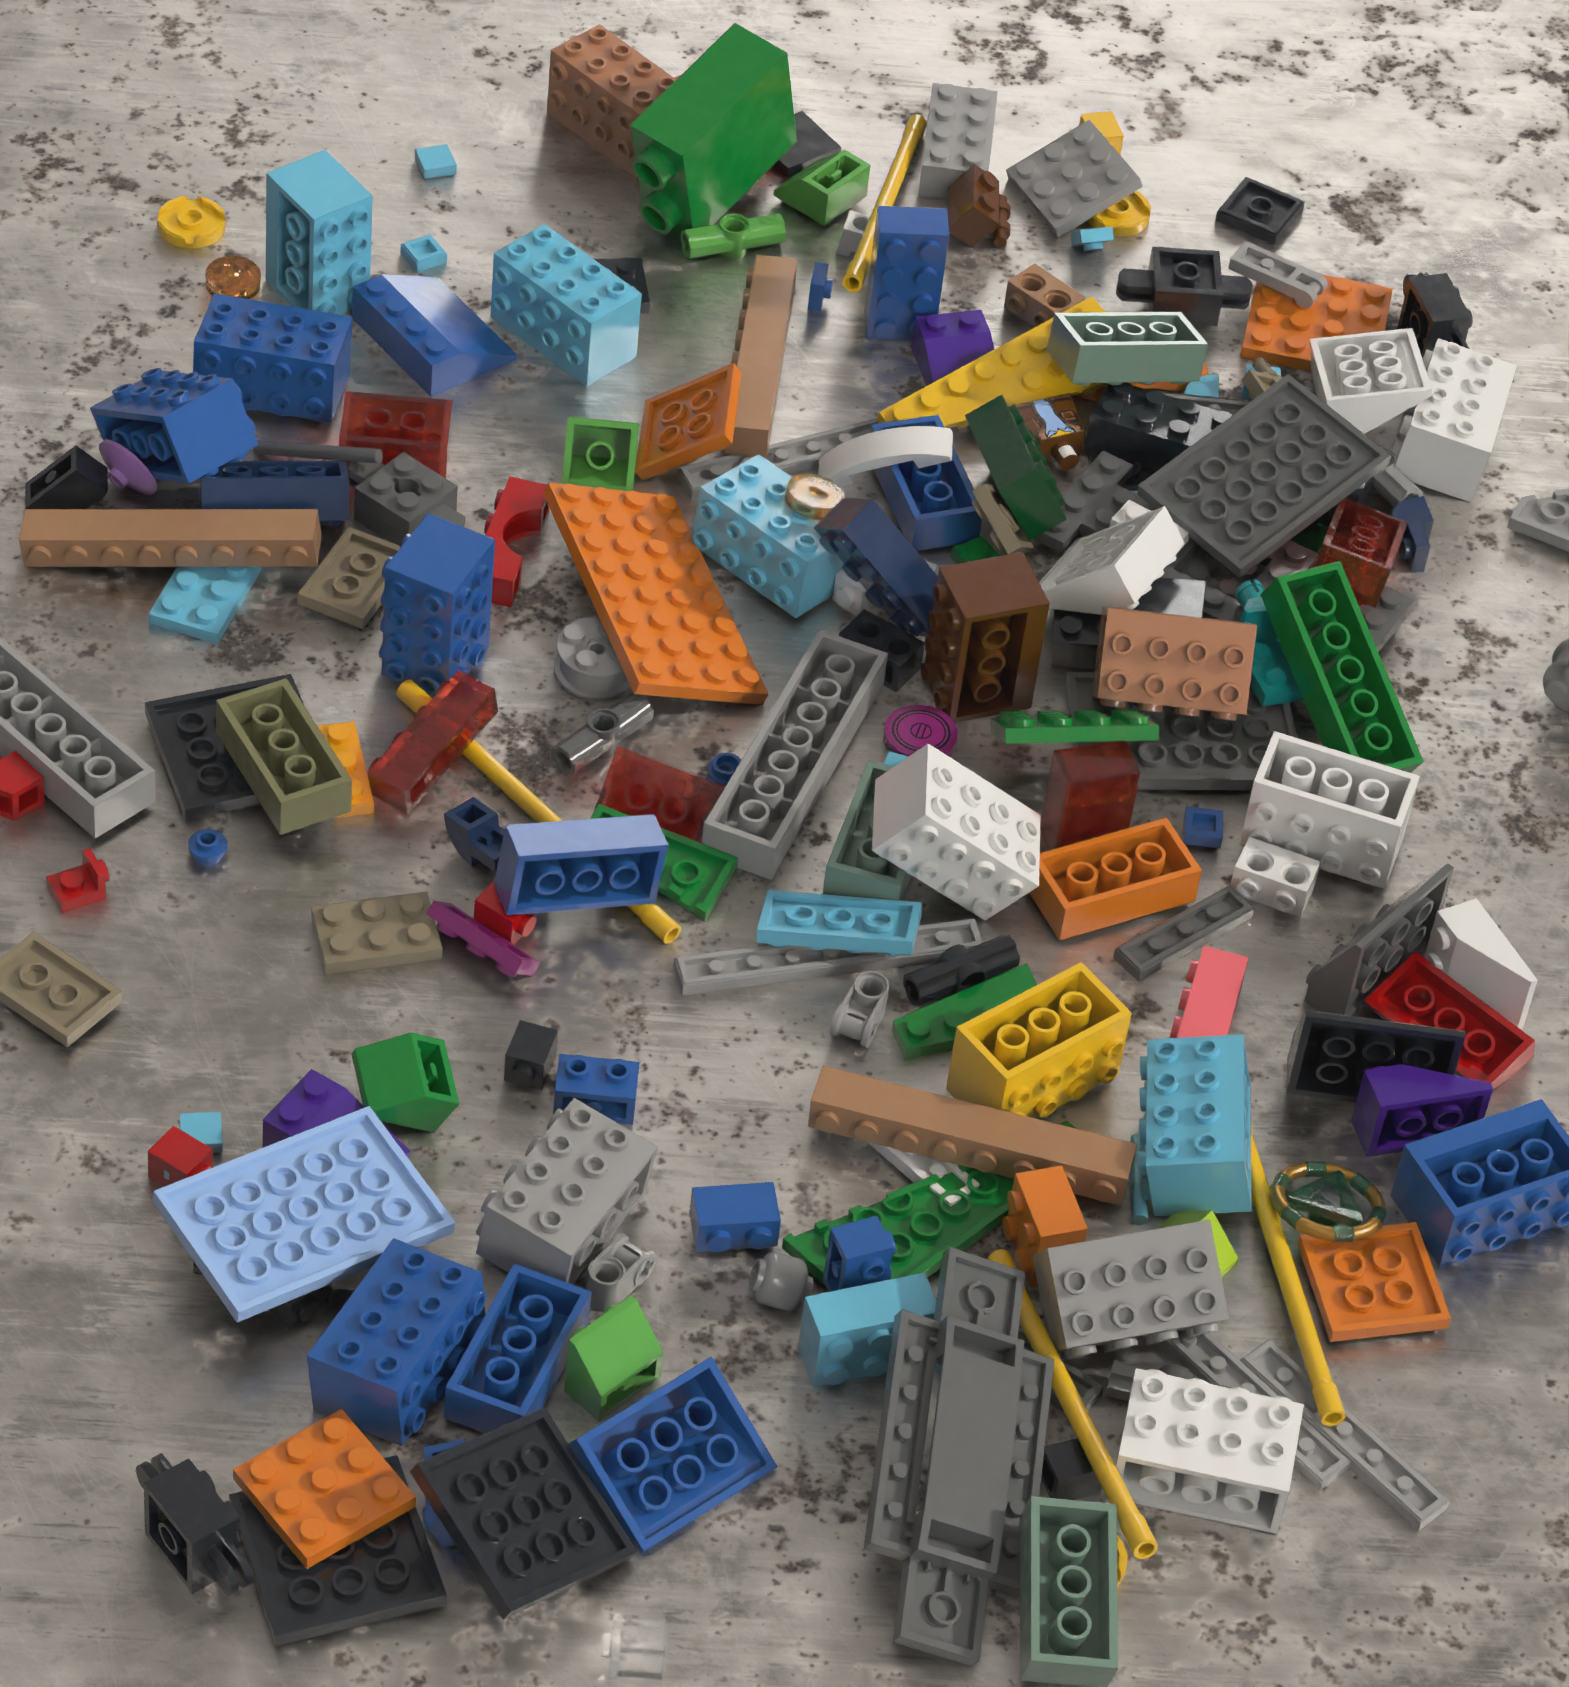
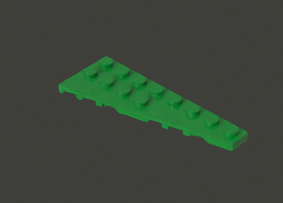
M1068 1121L1060 1123V1125L1076 1128ZM958 1165L962 1173L967 1172L969 1174L967 1179V1186L970 1190L969 1195L960 1191L966 1184L953 1172L944 1175L942 1178L935 1174L886 1194V1198L868 1207L858 1205L848 1211V1215L829 1223L826 1219L814 1224V1229L793 1236L790 1233L783 1238L782 1249L790 1256L804 1260L808 1271L825 1285L823 1276L830 1229L839 1225L878 1216L884 1230H889L895 1241L896 1252L892 1255L890 1263L891 1279L925 1273L928 1278L941 1268L942 1255L949 1247L964 1251L1002 1223L1003 1217H1006L1008 1214L1007 1195L1009 1191H1012L1014 1179ZM972 1179L980 1184L979 1188L976 1189L973 1186ZM938 1183L946 1191L939 1197L930 1189L931 1185ZM950 1195L961 1197V1200L951 1207L944 1202L945 1198Z

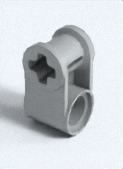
M864 971L855 978L844 1001L839 1004L830 1027L831 1035L837 1036L842 1034L861 1041V1046L865 1048L870 1046L886 1012L889 982L883 974L876 971Z
M619 1233L615 1236L607 1248L589 1264L586 1290L592 1291L590 1307L598 1311H604L610 1305L622 1302L637 1286L643 1284L650 1276L657 1262V1254L651 1250L644 1252L630 1243L629 1237L624 1233Z

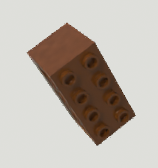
M1020 552L939 567L937 583L933 585V610L929 611L930 631L929 636L925 638V663L921 664L922 680L925 685L930 686L936 708L945 712L954 723L999 715L1001 711L1031 709L1050 602L1024 553Z

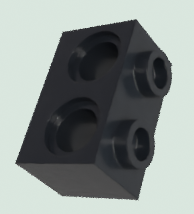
M865 609L839 633L840 637L888 653L883 685L895 692L921 669L925 642Z

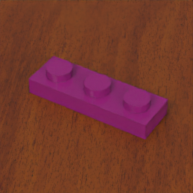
M433 900L426 913L438 922L436 925L438 930L453 938H456L457 935L467 941L465 947L469 951L483 958H486L488 955L497 961L495 967L510 977L516 978L518 974L533 976L540 964L539 961L452 903Z

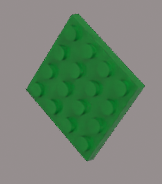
M1094 709L1074 710V717H1068V715L1060 713L1059 710L1037 711V717L1032 718L1026 716L1022 711H1001L1000 718H991V734L1005 744L1159 740V725L1150 721L1149 716H1144V714L1134 711V709H1112V716H1106Z

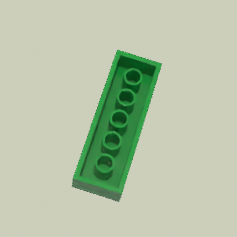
M1338 561L1277 577L1260 595L1322 746L1408 773L1413 772L1424 762L1341 562Z

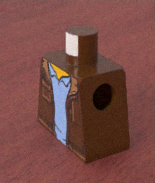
M1070 393L1017 404L1016 406L1025 420V425L1028 429L1032 430L1048 464L1057 462L1064 471L1073 469L1079 462L1078 456L1081 455L1085 433Z

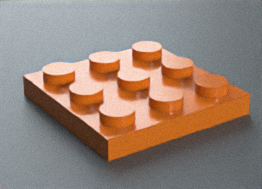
M735 363L645 400L635 473L642 481L656 475H662L668 470L685 463H692L702 456L714 451H721L727 446L732 445L742 373Z
M1417 1222L1383 1225L1375 1234L1355 1242L1350 1241V1229L1335 1231L1333 1242L1300 1234L1297 1245L1330 1342L1449 1328L1451 1316Z
M342 1408L233 1469V1480L306 1569L416 1507V1496Z

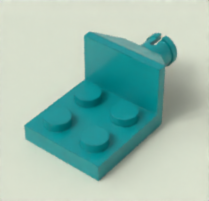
M1250 580L1242 583L1235 591V597L1243 607L1239 622L1257 625L1250 687L1262 706L1304 701L1260 594L1264 591V587L1258 580H1253V583Z

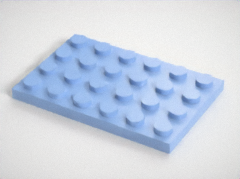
M370 1106L157 1189L153 1192L152 1198L153 1204L237 1323L372 1267L393 1238L415 1247H421L454 1233L456 1224Z

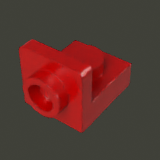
M91 848L82 850V865L46 876V887L63 914L106 899L105 882H108L110 877L105 862L102 859L97 860Z

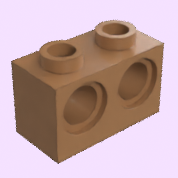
M1033 264L1008 280L1004 307L1033 327H1036L1053 318L1054 313H1062L1081 303L1086 297L1037 264Z

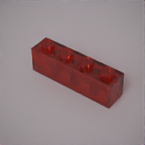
M457 670L449 680L444 681L432 700L417 711L414 720L408 727L394 737L391 746L381 757L374 759L371 763L367 775L372 796L409 814L498 713L495 688L460 670Z

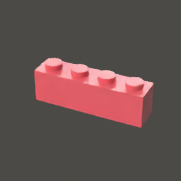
M1203 946L1199 961L1191 960L1186 982L1192 983V987H1183L1178 1010L1184 1011L1183 1016L1175 1015L1170 1038L1229 1034L1249 957Z

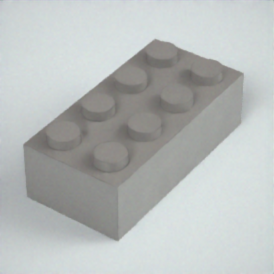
M933 83L918 196L948 200V187L973 164L984 171H989L998 91Z

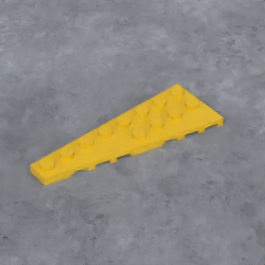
M1090 297L1062 313L1105 311L1093 297ZM1053 318L880 411L876 421L884 423L939 415L945 428L956 427V429H961L969 424L965 417L966 414L1000 395H1003L1008 405L1011 406L1014 403L1017 405L1070 393L1071 396L1081 393L1086 396L1094 394L1096 389L1106 387L1108 384L1091 383L1090 385L1082 386L1070 381L1047 351Z

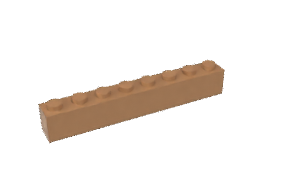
M756 255L754 268L747 269L746 288H744L742 309H740L739 325L735 338V351L737 352H733L731 364L735 363L742 373L733 443L725 448V454L752 457L759 454L767 458L796 284L797 259Z
M25 509L19 544L24 567H317L322 535L318 509Z
M827 1066L822 1067L811 1098L808 1127L823 1132L834 1133L1013 1179L1015 1178V1173L1062 1165L1074 1194L1121 1206L1123 1205L1133 1170L1137 1149L1136 1143Z

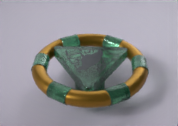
M1325 1161L1296 1163L1276 1174L1270 1186V1199L1281 1219L1295 1230L1320 1240L1333 1243H1352L1363 1240L1381 1229L1387 1216L1385 1201L1375 1185L1362 1174L1341 1165ZM1301 1177H1322L1289 1192L1286 1198L1285 1192L1291 1181ZM1349 1185L1370 1203L1371 1211L1367 1221L1362 1223V1215ZM1299 1211L1308 1212L1307 1218Z

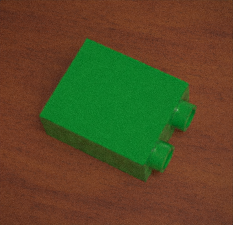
M734 23L630 125L635 154L632 168L639 180L642 200L638 208L643 220L653 230L661 234H668L673 230L681 235V231L686 229L714 225L797 142L787 52L737 23Z

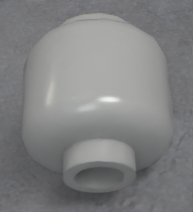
M770 1252L763 1259L758 1258L752 1267L749 1278V1290L754 1291V1296L758 1303L785 1311H792L799 1305L801 1300L805 1301V1297L811 1295L813 1288V1277L808 1276V1268L805 1261L777 1252Z

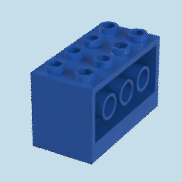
M1540 1099L1405 1144L1390 1196L1409 1223L1417 1222L1425 1247L1439 1267L1454 1261L1457 1263L1463 1262L1477 1253L1500 1249L1506 1243L1521 1238H1532L1541 1231L1555 1226L1564 1227L1569 1225V1136L1544 1101Z

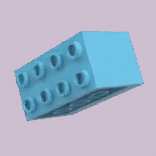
M326 150L266 173L265 281L291 307L341 315L352 310L353 286L370 279L373 195Z

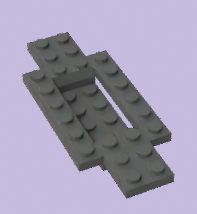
M949 1247L942 1255L934 1320L903 1309L894 1317L864 1549L903 1561L893 1642L973 1666L980 1661L988 1588L1020 1597V1516L1030 1497H1039L1054 1359L1025 1350L1024 1340L1018 1339L1025 1272ZM936 1360L941 1366L924 1506L923 1510L916 1515Z

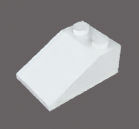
M1477 898L1437 911L1424 958L1519 1029L1523 1030L1538 981Z

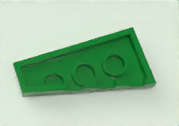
M598 804L590 819L629 815ZM661 828L668 843V849L658 891L706 922L738 867V857Z
M1028 964L1021 965L893 1020L892 1032L904 1060L952 1051L956 1028L959 1025L1036 986L1037 983Z

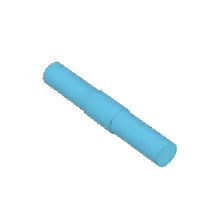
M1139 1133L1131 1136V1142L1137 1144L1130 1177L1132 1222L1136 1225H1144L1148 1222V1200H1144L1143 1176L1147 1175H1140L1139 1151H1143V1145L1146 1143H1140Z

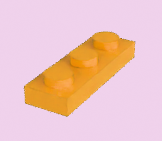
M355 721L317 725L352 779L351 812L336 818L374 814V801Z

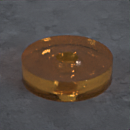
M240 256L221 257L212 261L206 268L205 286L211 296L215 293L251 299L260 291L261 271L257 264L250 259Z
M800 474L789 480L784 499L788 507L795 513L809 519L822 520L844 498V492L839 485L828 478L814 474Z

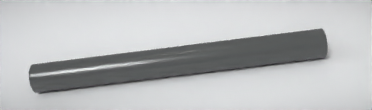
M257 440L259 445L253 448L254 453L258 455L345 460L377 464L381 463L383 458L381 449L263 440Z

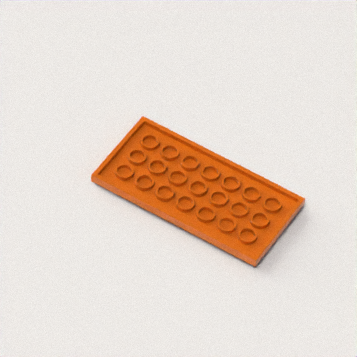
M548 482L543 495L633 693L763 705L769 694L701 551L691 539L692 533L675 497L666 494L641 493L633 490L622 491L603 487L595 488L569 483Z

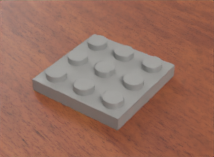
M1090 119L1006 169L1009 180L1057 237L1062 236L1143 187L1140 177Z

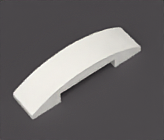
M910 426L880 430L853 438L833 448L819 459L817 488L821 492L853 484V474L911 460L915 462L918 468L952 461L953 432L950 428Z

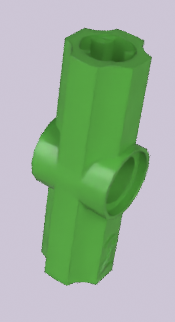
M734 213L724 215L720 219L719 224L681 231L680 241L686 259L720 254L728 259H739L746 255L749 248L785 242L786 230L781 214L747 219L743 215Z

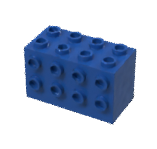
M214 293L194 339L193 372H198L199 375L205 376L216 374L217 377L232 378L242 392L243 398L241 401L245 410H259L275 413L280 416L288 415L310 419L315 422L332 423L350 375L353 317Z
M154 368L141 375L142 380L133 385L128 383L113 389L112 396L90 407L102 440L109 439L127 448L148 468L155 479L191 483L196 479H201L204 475L211 477L219 472L218 467L227 462L234 463L244 459L248 455L247 451L259 445L254 434L255 425L246 414L241 401L243 396L239 386L232 378L217 377L216 374L205 376L199 375L198 372L187 374L180 373L179 370L162 371L161 368Z
M430 513L425 516L412 534H407L404 537L398 552L394 557H388L382 568V577L385 578V584L381 596V604L384 605L383 618L380 623V631L383 632V641L379 650V658H382L381 675L401 683L411 679L427 694L445 701L450 699L456 689L461 690L464 687L469 672L474 666L478 667L482 663L486 650L489 647L495 539Z
M393 1238L307 1355L313 1411L329 1416L342 1408L360 1430L403 1446L412 1432L416 1433L419 1431L424 1422L425 1414L433 1402L437 1403L443 1397L447 1382L453 1375L486 1315L485 1302L487 1295L483 1289L482 1272Z

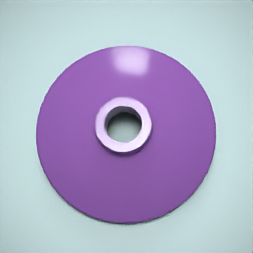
M105 439L99 444L102 459L110 470L107 473V477L115 486L120 489L127 486L145 495H153L157 491V483L153 475L132 452L109 439Z

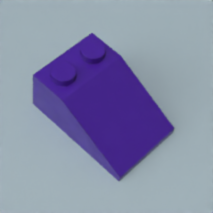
M982 310L915 316L911 349L926 386L994 350L991 332Z
M1404 1064L1387 1067L1378 1066L1364 1070L1351 1123L1366 1157L1403 1152L1405 1144L1485 1118L1493 1087L1489 1082Z
M311 1069L263 1119L262 1148L363 1109V1105L345 1087ZM388 1130L390 1135L393 1137V1139L396 1141V1143L399 1145V1147L402 1149L405 1155L409 1158L410 1150Z

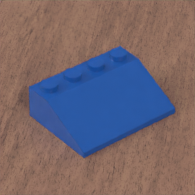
M381 274L353 286V320L430 397L517 360V354L438 277Z
M712 1356L568 1443L625 1533L640 1553L778 1467Z

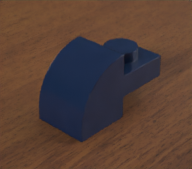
M1424 496L1408 498L1396 505L1386 537V548L1399 549L1400 557L1405 559L1410 573L1424 572L1431 547L1429 538L1434 520Z
M475 797L444 813L447 833L460 856L472 867L481 862L496 872L505 829L499 826L498 813Z

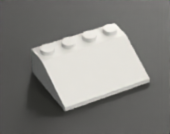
M1413 328L1310 339L1311 376L1317 397L1363 434L1432 396V387Z
M1163 506L1076 540L1039 583L1050 602L1049 609L1101 614L1102 606L1132 610L1139 605L1138 599L1152 589V582L1164 574L1163 569L1176 560V553L1185 543L1166 507Z

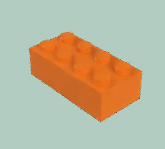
M1166 817L1040 853L1039 886L1029 892V894L1060 941L1195 902L1202 869Z

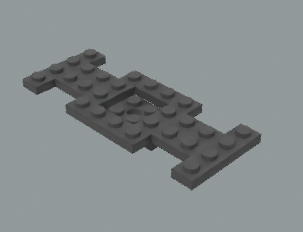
M1102 451L1063 494L1066 504L1061 506L1067 520L1038 535L1033 540L1063 553L1079 534L1086 537L1109 528L1112 517L1128 500L1151 511L1156 509L1139 495L1122 487L1132 476L1134 465ZM1189 537V541L1176 554V560L1163 569L1164 574L1160 578L1205 580L1203 618L1239 622L1243 607L1237 601L1235 591L1242 583L1249 580L1253 583V580H1258L1265 590L1279 576L1315 568L1320 554L1289 540L1239 578ZM1214 577H1221V578H1224L1225 580H1222V581L1220 582V581H1217V580H1215V579H1213V578H1214ZM1385 585L1381 586L1367 605L1357 600L1378 652L1410 614L1415 601Z

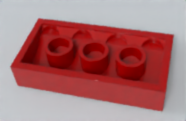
M1416 951L1364 1000V1005L1385 1021L1465 1031V1040L1455 1074L1465 1078L1489 1082L1493 1089L1508 1080L1534 1057L1535 1040Z

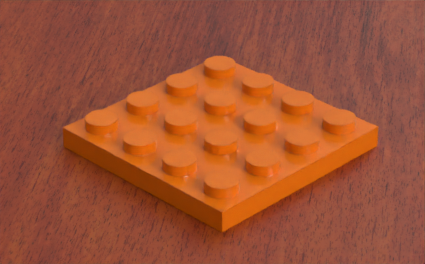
M1322 274L1328 282L1327 288L1322 294L1317 295V299L1311 307L1303 308L1296 303L1295 298L1256 281L1240 357L1251 360L1263 357L1267 363L1311 372L1310 339L1385 331L1393 288Z

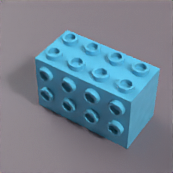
M545 224L494 252L490 317L586 387L636 358L642 293L637 291L636 288L630 286L612 273L611 270L605 268L586 252L577 248Z
M761 455L754 456L700 487L691 539L695 546L793 617H799L833 596L835 574L844 565L836 554L832 555L824 549L819 542L821 536L814 529L834 506Z
M1244 1034L1147 1040V1056H1140L1141 1080L1147 1081L1144 1082V1087L1139 1089L1141 1112L1146 1111L1144 1119H1139L1140 1143H1146L1143 1145V1151H1139L1140 1175H1147L1143 1176L1144 1200L1152 1201L1154 1216H1171L1180 1212L1213 1210L1214 1213L1252 1211L1251 1083Z

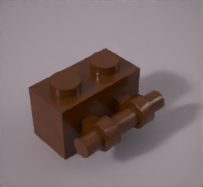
M973 164L948 187L947 214L949 232L971 247L988 235L994 239V245L1001 248L1006 246L1007 239L1010 237L1011 227L1007 220L1011 215V207L1007 202V197L999 194V180L991 172L984 171Z

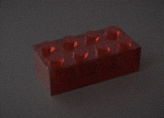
M1344 498L1337 505L1313 568L1340 561L1360 607L1371 606L1376 608L1391 572L1408 522Z

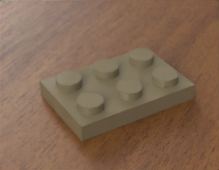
M983 484L972 491L976 497L972 501L973 507L982 520L986 519L992 525L994 531L990 533V536L1000 552L1004 550L1008 555L1023 552L1025 555L1035 549L1034 544L1031 540H1028L996 485Z
M348 527L298 592L297 604L364 629L382 605L381 596L385 584V578L382 577L384 563L388 557L395 556L400 546Z
M427 891L311 906V918L325 974L442 960V946L435 920L426 914L431 906Z
M34 931L0 958V1002L66 1047H69L123 1002L122 990Z

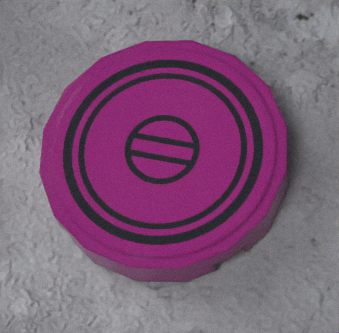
M916 704L901 707L891 713L885 721L883 742L885 747L888 746L891 749V752L910 756L926 744H930L951 757L956 750L958 730L954 721L945 712L932 706Z

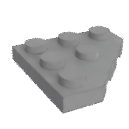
M1569 489L1554 491L1551 497L1537 499L1535 495L1522 497L1510 516L1507 528L1569 552Z

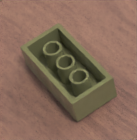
M287 678L216 700V733L280 835L351 812L352 779Z

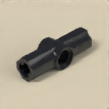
M1009 935L998 936L969 949H966L964 945H954L946 949L940 955L937 962L905 974L903 986L906 990L907 998L913 1006H922L951 993L961 992L986 981L990 977L1019 966L1020 955L1018 954L1016 943Z

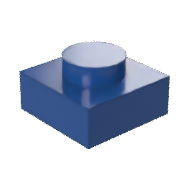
M815 262L810 284L808 310L821 312L824 298H831L833 279L827 278L829 267L827 263Z
M1186 806L1183 822L1184 844L1221 848L1223 839V810Z

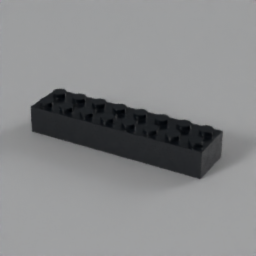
M1123 382L1121 385L1108 384L1090 415L1084 450L1089 451V448L1093 447L1097 449V454L1099 455L1102 451H1105L1118 458L1124 457L1137 461L1141 467L1154 471L1155 468L1161 469L1231 417L1232 414L1226 411L1207 408L1193 401H1184L1170 397L1159 391H1150L1136 387L1128 382ZM1373 477L1323 514L1321 521L1333 524V521H1335L1337 526L1352 530L1371 491Z

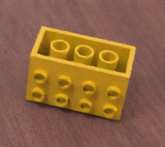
M1080 962L959 1025L956 1028L946 1090L955 1099L1036 1119L1048 1117L1056 1108L1071 1100L1077 1101L1081 1099L1088 1091L1101 1084L1111 1083L1119 1075L1132 1013Z

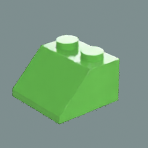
M568 416L562 484L569 483L577 486L603 487L622 491L633 490L639 423Z

